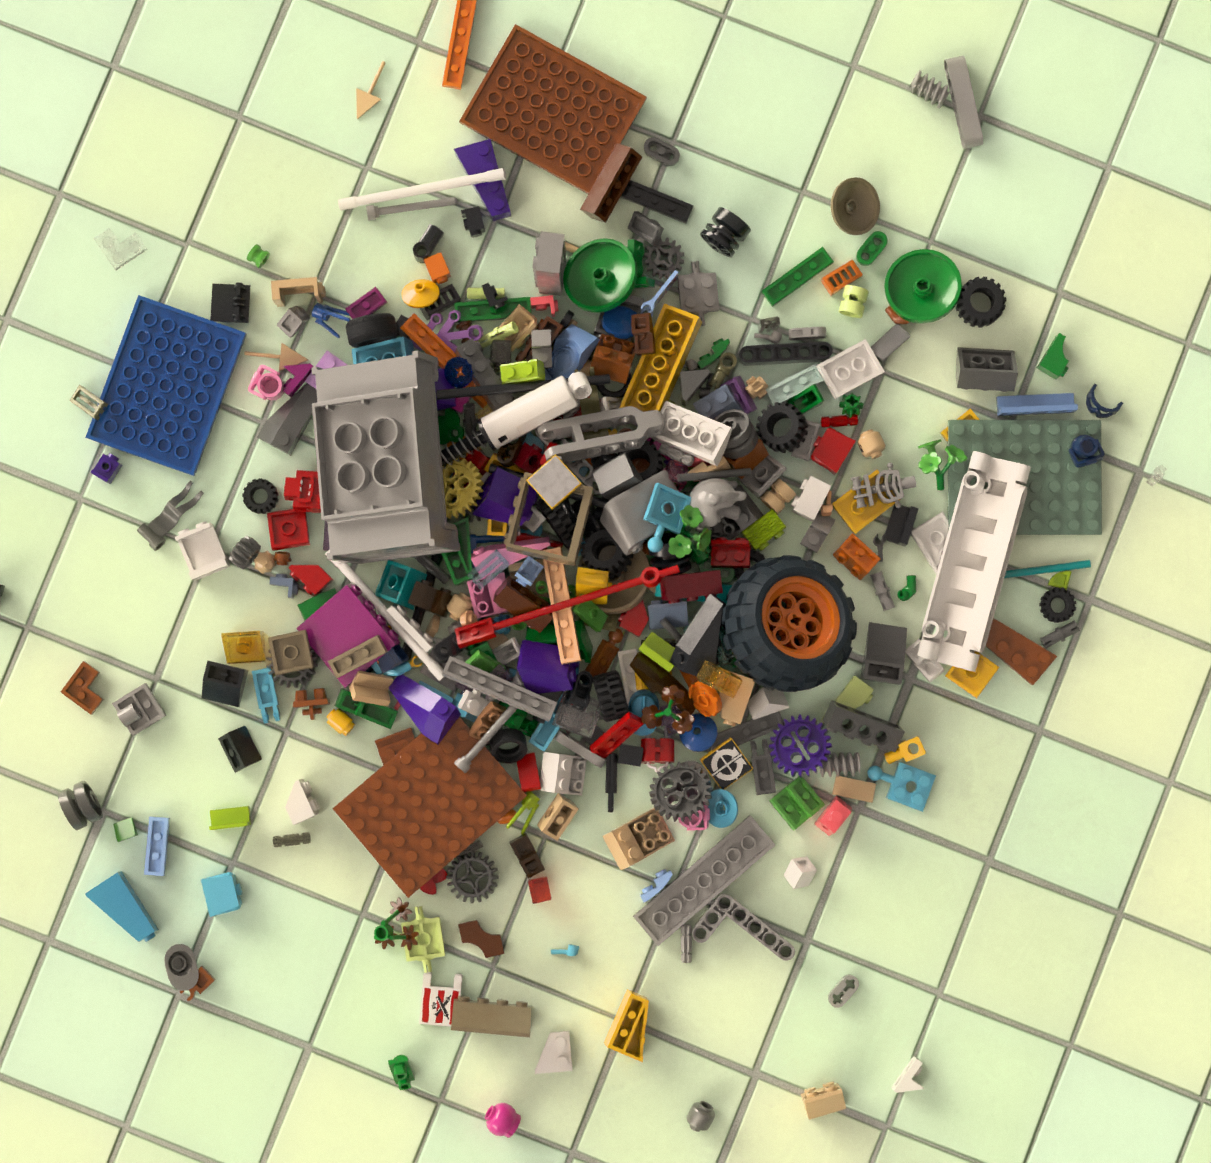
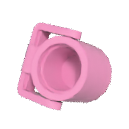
M260 365L250 381L248 391L264 400H277L284 394L283 390L285 387L284 382L279 377V372L265 365ZM265 369L272 372L263 374ZM256 385L261 394L253 391Z
M703 805L705 812L699 810V817L693 814L692 820H689L688 817H685L684 822L681 821L680 817H678V820L687 830H706L709 827L710 808ZM703 818L704 827H696L700 824Z

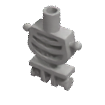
M888 463V470H883L876 476L875 486H870L868 474L863 475L864 485H861L860 476L851 478L853 482L852 491L857 493L856 496H853L857 501L856 507H866L865 497H867L869 507L873 506L872 494L877 493L878 498L883 503L895 502L896 508H901L899 500L904 497L903 490L916 487L915 477L900 478L899 470H892L893 464ZM882 475H885V476H884V480H883V484L880 485V484H879L880 477H881ZM891 475V482L888 483V477ZM865 489L866 493L861 494L860 490ZM881 492H885L889 499H886Z

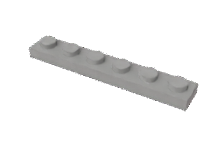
M451 656L442 672V676L548 722L557 705L555 701Z

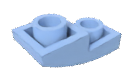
M666 869L659 871L655 874L656 878H654L657 886L653 887L650 885L642 889L643 893L640 894L643 903L654 897L664 888L673 875L671 870L666 871Z

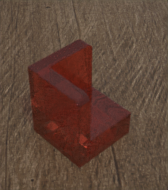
M547 876L528 880L533 904L551 900Z

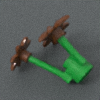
M398 897L397 903L394 901L390 902L394 908L390 910L392 915L386 920L381 921V925L377 926L374 930L375 944L382 942V949H386L387 943L394 947L393 940L402 939L401 947L407 945L408 950H411L412 944L418 945L417 940L414 938L419 933L414 932V926L411 925L409 930L406 926H403L404 934L398 935L393 931L394 926L388 925L395 917L397 921L400 920L401 916L405 921H408L407 914H412V911L407 909L409 902L402 904L401 898Z

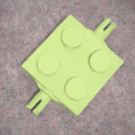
M417 906L414 907L416 919L401 923L403 934V926H406L409 930L411 925L414 926V932L419 933L414 938L417 940L418 945L412 944L411 950H408L407 945L404 946L406 961H423L424 973L432 972L430 960L435 957L445 956L440 917H424L423 906H419V909Z

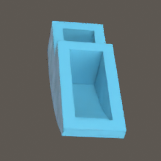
M565 692L562 693L557 701L550 721H545L544 724L540 723L528 741L544 752L561 727L555 724V720Z

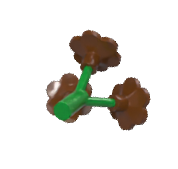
M677 685L665 686L663 688L661 698L668 703V708L664 711L658 710L656 705H650L642 709L641 721L649 729L661 726V719L664 715L674 718L672 728L680 735L691 731L693 728L692 724L695 718L688 711L678 714L673 713L672 706L684 702L685 691L679 689Z

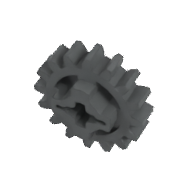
M660 237L657 246L646 247L649 253H644L643 257L648 258L644 261V265H649L647 272L652 270L653 277L659 274V279H662L663 275H666L668 279L675 270H682L679 264H684V260L680 259L684 256V252H679L681 245L676 247L675 240L670 243L667 237L665 242H662ZM655 252L656 258L651 261L652 253ZM661 255H663V257L668 256L667 262H665V260L660 261ZM676 255L677 261L676 264L673 265V262L671 260Z

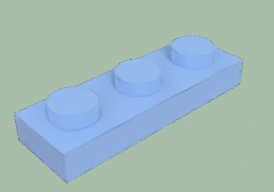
M149 817L144 875L165 876L170 818Z

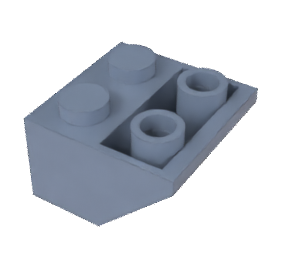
M680 599V603L663 604V600L651 601V605L647 606L649 630L665 629L660 624L663 618H666L674 628L688 626L687 601L682 602V599Z

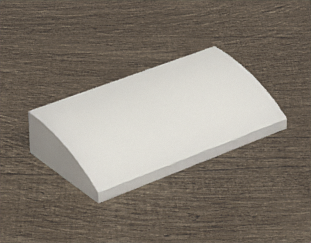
M666 401L660 411L665 418L664 430L661 434L651 438L718 467L727 447L732 428Z

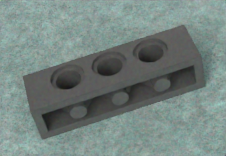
M833 700L822 720L827 726V730L833 733L839 731L844 733L845 737L852 740L858 738L863 744L868 746L874 744L884 752L889 750L896 752L898 744L905 733L897 724ZM845 719H849V722L847 724L842 725V722ZM866 725L863 731H859L861 726ZM883 731L880 737H876L879 732Z

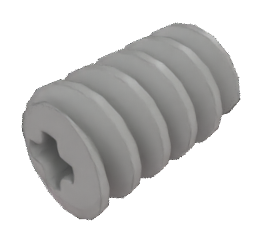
M919 70L909 88L912 87L911 93L913 94L918 90L919 98L925 94L924 100L927 101L932 98L931 104L933 105L938 102L937 108L940 109L950 91L947 92L948 85L941 88V81L934 84V77L928 81V74L926 73L921 77L922 70Z
M833 752L831 757L825 755L828 762L822 761L824 768H820L821 777H824L825 772H828L829 777H832L833 771H835L837 777L840 776L841 771H843L845 777H847L849 771L855 777L856 771L860 774V755L858 752H855L854 757H852V754L848 752L845 758L843 752H840L837 758L836 753Z

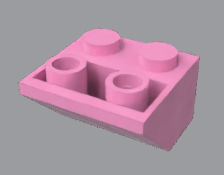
M504 572L482 579L467 581L477 619L509 612L504 608H500L493 601L495 591L506 580Z

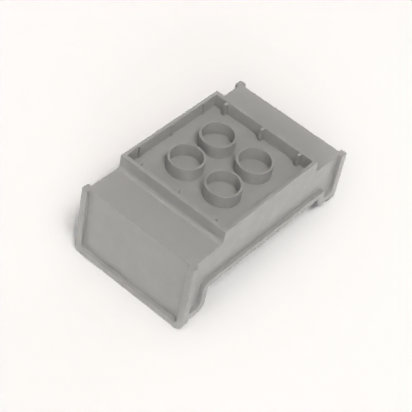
M417 350L412 351L413 355L327 369L312 367V374L316 378L317 403H312L321 519L327 521L330 546L327 560L364 564L460 551L457 527L455 524L447 523L435 391L439 365L437 357Z

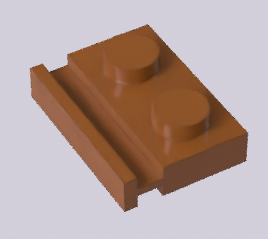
M412 728L375 740L383 765L415 739Z

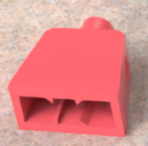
M836 795L814 824L830 836L839 829L851 814L852 807Z

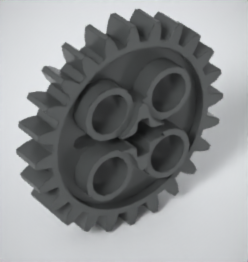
M679 761L677 767L670 763V769L663 767L664 773L657 772L659 778H653L654 784L650 785L652 791L649 794L651 803L654 805L655 811L659 810L660 816L665 814L667 820L673 816L674 822L680 817L681 821L684 822L685 817L692 820L693 814L699 817V810L705 812L703 805H710L708 799H712L710 792L713 789L710 779H707V773H703L701 767L696 770V765L693 764L689 767L688 762L681 766ZM685 779H691L688 782H683ZM668 785H673L671 788H665ZM691 795H697L695 798H689ZM678 801L677 804L671 805L672 802Z

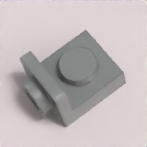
M294 306L287 310L277 323V326L291 338L303 323L309 321L310 317L303 308Z

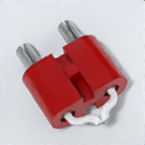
M669 726L664 727V738H651V734H649L648 738L645 736L644 739H641V747L643 748L641 763L647 764L655 772H660L663 767H667L668 764L675 762L674 739L670 738ZM660 763L665 765L660 766L657 769L655 766H652L650 764Z

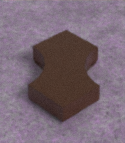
M478 920L458 924L462 943H471L478 946L483 951L485 958L504 954L500 934H490L484 931Z

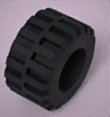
M984 276L981 279L975 277L964 284L955 307L956 311H959V318L963 317L964 323H970L972 327L978 326V328H982L985 325L987 327L1002 315L1006 307L1004 305L1006 302V297H1004L1005 291L1000 289L1001 285L999 283H994V279L987 280V277ZM983 293L987 295L991 302V308L987 312L975 310L970 301L972 294Z
M774 402L775 406L769 404L767 410L763 409L761 411L763 413L762 417L758 416L757 418L760 423H756V428L759 430L757 434L760 440L775 452L786 453V450L792 452L794 447L798 449L800 447L799 443H804L806 440L803 436L808 434L806 430L808 423L805 421V416L794 405L787 402H782V404ZM789 418L791 420L789 432L784 436L775 437L773 433L775 424L780 419Z
M646 440L639 449L617 453L620 455L625 452L631 461L636 458H643L650 463L644 472L639 473L643 480L663 471L661 453L654 444L650 445V441Z
M600 527L596 528L597 532L595 533L591 531L589 533L591 536L589 538L585 537L584 541L586 544H582L581 547L584 550L581 551V556L584 558L583 561L589 569L608 571L610 579H614L615 575L618 577L622 576L621 572H626L628 570L627 565L631 566L632 564L630 559L633 558V553L626 556L605 527L604 530ZM609 545L616 546V552L612 558L605 561L598 560L599 553L604 547Z
M613 670L593 676V683L603 720L610 722L621 719L629 712L618 671Z

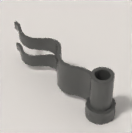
M191 480L182 492L166 504L158 517L151 521L148 526L143 523L137 529V532L150 543L149 546L154 551L163 546L166 541L163 537L176 526L180 517L196 505L204 494L200 491L192 500L176 508L187 496L193 484Z

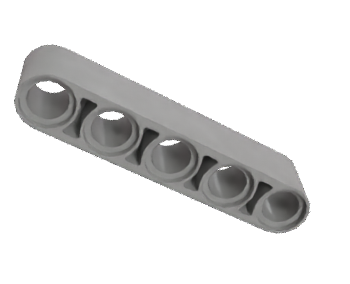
M959 56L945 59L944 68L962 147L967 149L983 145V135L965 57Z

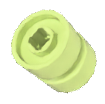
M845 285L843 292L845 300L841 301L838 312L845 316L862 318L865 309L863 303H866L869 291L862 287Z

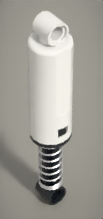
M583 372L573 373L568 378V381L564 376H559L478 419L479 431L474 432L472 430V435L467 436L465 434L466 438L462 440L458 438L459 441L454 444L452 441L453 445L449 447L445 445V449L441 450L442 470L445 469L446 464L452 465L453 460L459 462V457L466 458V454H472L474 449L479 451L480 446L486 447V443L489 444L492 450H496L538 428L541 424L549 422L578 407L577 399L587 398L592 392L586 374Z

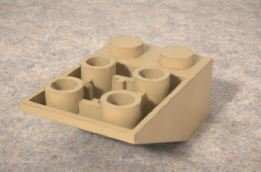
M654 808L603 835L620 870L634 865L675 841L663 817L660 816L659 810L655 811Z

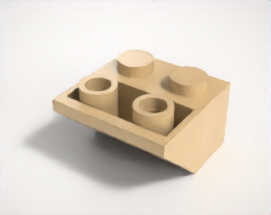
M828 1082L819 1089L811 1087L805 1089V1093L801 1094L809 1120L846 1109L843 1092L838 1083Z

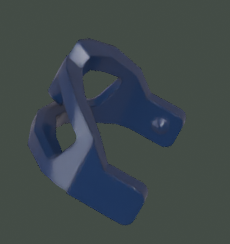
M1094 383L1086 395L1088 411L1095 413L1097 418H1108L1115 415L1123 405V402L1118 403L1117 407L1113 409L1101 406L1094 396V390L1097 386ZM1090 399L1097 408L1092 407Z

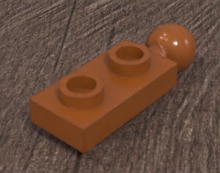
M616 628V632L609 631V641L602 639L591 659V663L585 669L592 677L607 672L619 651L615 644L623 640L622 630Z

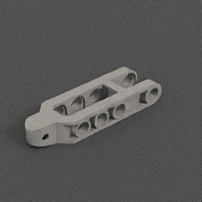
M633 406L546 422L541 424L537 430L540 439H561L572 436V443L552 446L544 453L546 461H549L556 454L563 463L639 449L648 438L663 432L665 418L658 410L643 412ZM630 423L637 426V429L634 431L584 440L582 434L588 431L597 432L599 429L609 427L617 428L619 425Z

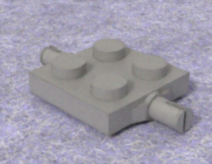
M692 261V273L678 275L677 278L680 309L699 316L702 321L701 326H704V314L719 311L716 272H700L699 261Z

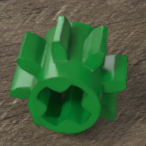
M852 392L851 395H843V401L839 403V407L843 408L842 415L846 414L850 418L855 414L859 416L860 409H863L864 403L859 402L861 396L857 397Z

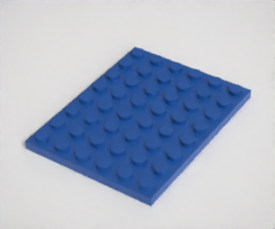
M138 295L100 397L108 406L103 408V414H99V420L92 418L85 438L195 476L247 334Z

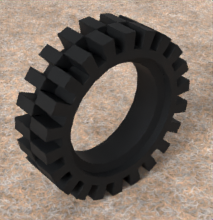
M540 498L536 501V505L560 541L569 550L575 525L560 504L552 510Z

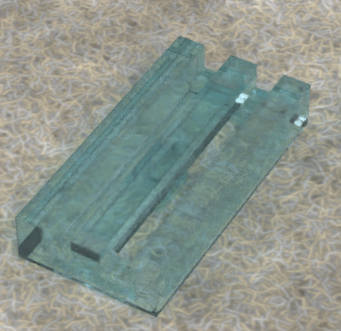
M496 549L470 571L467 576L481 590L507 568L509 562ZM496 556L498 557V559L494 563H492L487 569H485L480 575H478L477 577L474 576L492 559H494ZM503 562V564H502L501 566H499V567H498L494 572H492L487 578H485L482 582H480V580H481L485 575H487V574H488L492 569H494L499 563Z

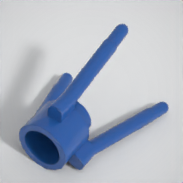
M317 303L311 314L312 317L316 318V323L322 325L337 338H340V335L323 321H328L330 316L347 322L350 321V318L340 315L350 316L347 311L333 308L326 304Z

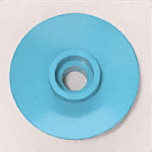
M724 789L714 790L711 792L712 799H708L710 804L708 806L710 808L709 823L717 828H725L736 820L738 804L735 797L729 791Z

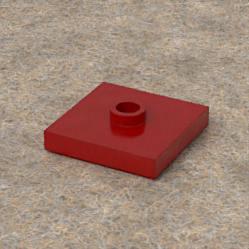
M289 509L267 513L272 551L310 545L306 512Z

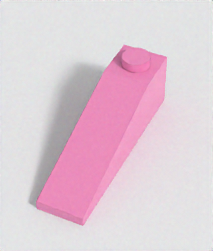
M543 537L516 541L515 545L542 550L550 546V538ZM501 543L486 547L480 546L474 549L471 554V560L482 579L528 555L507 551L506 544Z

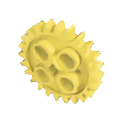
M465 458L459 459V462L452 461V465L446 464L445 469L442 470L446 517L448 519L451 518L452 514L456 519L459 513L465 516V510L472 512L470 506H477L475 500L482 499L478 493L484 492L479 487L484 485V482L480 480L483 476L478 473L479 469L476 466L474 467V464L468 462ZM455 472L454 476L452 478H449L450 475ZM469 482L468 486L466 488H463V486Z

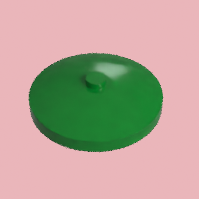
M606 238L592 240L578 248L566 264L563 275L566 294L576 306L588 312L598 313L614 309L629 297L636 285L638 277L637 262L631 251L619 241Z
M930 249L914 250L902 255L891 265L885 278V295L889 306L898 316L914 323H931L948 315L957 305L962 290L960 272L955 263L946 255Z

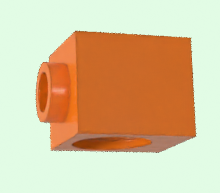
M441 252L423 259L433 283L442 284L448 281L451 275Z

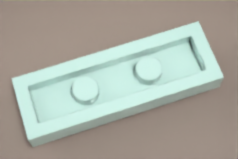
M815 363L765 389L772 405L775 406L774 402L781 404L811 385L822 383L824 379L816 367L817 364Z

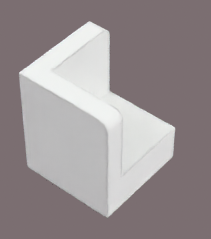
M807 856L791 860L784 873V877L793 889L807 887L811 883L817 869Z

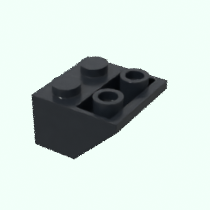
M207 660L203 676L201 699L240 707L249 670Z

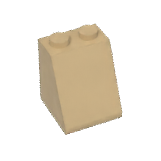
M717 668V690L722 701L720 718L724 719V724L735 727L736 724H741L755 682L753 681L754 679Z

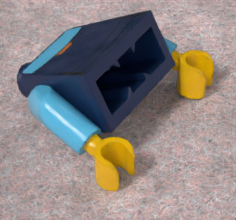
M398 644L365 672L371 673L374 671L376 674H384L385 676H400L410 671L411 667H420L422 663L419 665L414 664L413 660L418 656H414L408 662L410 658Z

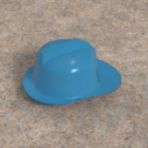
M639 690L630 698L629 712L642 717V709L644 707L656 705L659 710V700L651 691ZM644 724L634 734L647 736L653 733L656 727L649 729Z

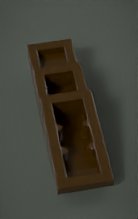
M638 652L630 663V667L652 693L658 692L662 696V690L665 686L677 685L679 689L685 691V695L683 697L684 702L676 704V707L681 713L688 711L692 715L695 707L693 706V699L689 698V691L658 663L642 652Z

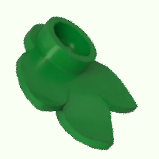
M447 408L445 416L438 415L441 445L447 444L450 441L456 443L459 441L458 438L462 440L464 437V429L460 425L458 413L452 408ZM454 429L458 431L457 436L453 434Z

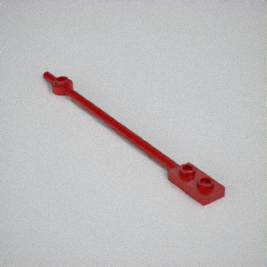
M675 565L662 570H658L655 567H647L642 571L640 577L496 623L490 617L456 628L457 644L461 649L497 637L496 630L641 584L649 588L656 587L661 582V578L679 573V566Z

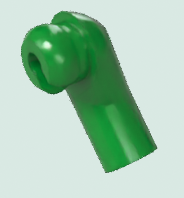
M916 575L906 576L907 585L897 593L901 601L909 600L916 593Z

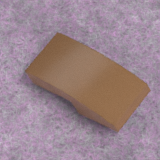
M491 701L475 720L469 731V736L480 740L506 711V708Z

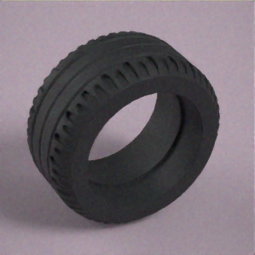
M390 313L365 315L354 318L346 324L348 342L354 348L395 339L398 336L395 317Z

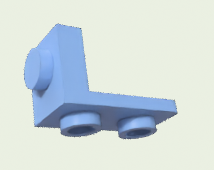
M528 556L515 574L518 577L516 581L524 587L527 584L531 586L544 566Z

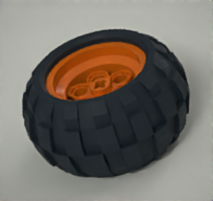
M792 555L764 559L743 572L730 588L726 598L727 605L723 608L722 624L726 629L723 641L726 650H731L736 658L734 664L742 673L748 672L752 675L755 683L767 688L773 687L782 692L809 690L833 678L841 666L847 662L853 649L851 647L852 640L855 639L857 633V622L853 620L852 612L855 610L852 598H847L842 587L844 584L836 575H829L824 565L813 560L805 561L799 556ZM781 601L786 603V609L782 606ZM770 614L774 617L775 622H772L770 620ZM776 633L780 635L781 641L777 640ZM794 638L799 641V646L794 643Z

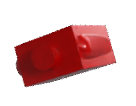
M827 428L822 437L818 436L813 446L816 448L811 455V460L835 475L856 440L843 435L833 428Z

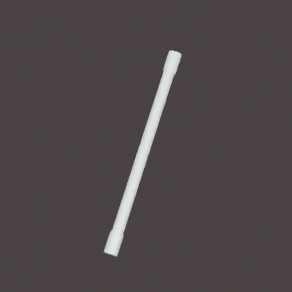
M504 168L485 173L364 196L338 199V205L340 210L357 208L358 206L473 184L505 180L506 173Z
M330 560L351 583L356 584L362 590V595L373 603L376 611L386 619L387 623L422 660L439 682L445 678V676H442L444 669L386 611L388 608L346 562Z

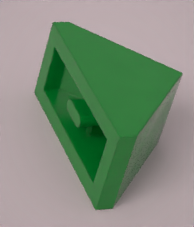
M813 384L787 402L794 405L804 414L820 406L824 399L816 384Z

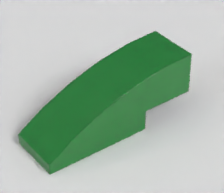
M341 688L334 704L337 708L389 729L392 728L398 711L386 706L354 701L351 692Z

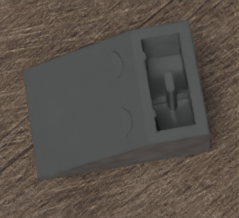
M741 485L734 490L745 492L747 495L746 499L736 501L733 504L740 506V517L736 521L723 517L720 523L710 527L712 528L709 544L711 549V540H716L719 537L732 540L763 516Z
M869 622L861 679L901 685L905 662L907 628Z

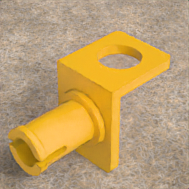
M916 736L907 741L903 740L898 744L899 748H897L896 752H886L884 756L888 764L903 758L908 762L926 754L920 738ZM916 743L919 746L918 753L912 754L909 744Z

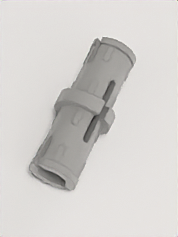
M882 571L870 575L876 589L875 594L879 597L883 611L894 608L895 605L889 592L890 587H887Z

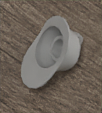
M184 944L171 946L164 957L168 979L175 989L187 991L197 984L199 978L193 951Z

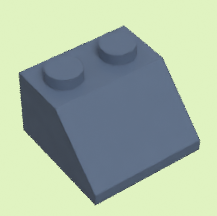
M727 384L693 403L698 414L712 420L727 410L737 409L744 412L732 389Z

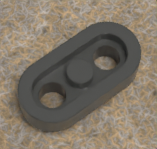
M656 137L648 138L644 143V152L647 156L666 166H674L678 163L680 153L676 147ZM656 146L657 149L655 151H651L650 147ZM671 154L674 158L669 160L666 156Z

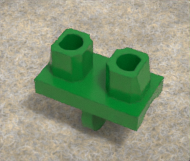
M398 1055L393 1060H388L394 1081L398 1084L399 1089H410L411 1081H414L415 1077L408 1057Z

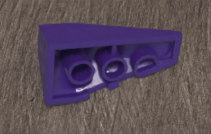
M403 674L397 676L389 686V690L420 732L437 745H439L461 715L455 705Z

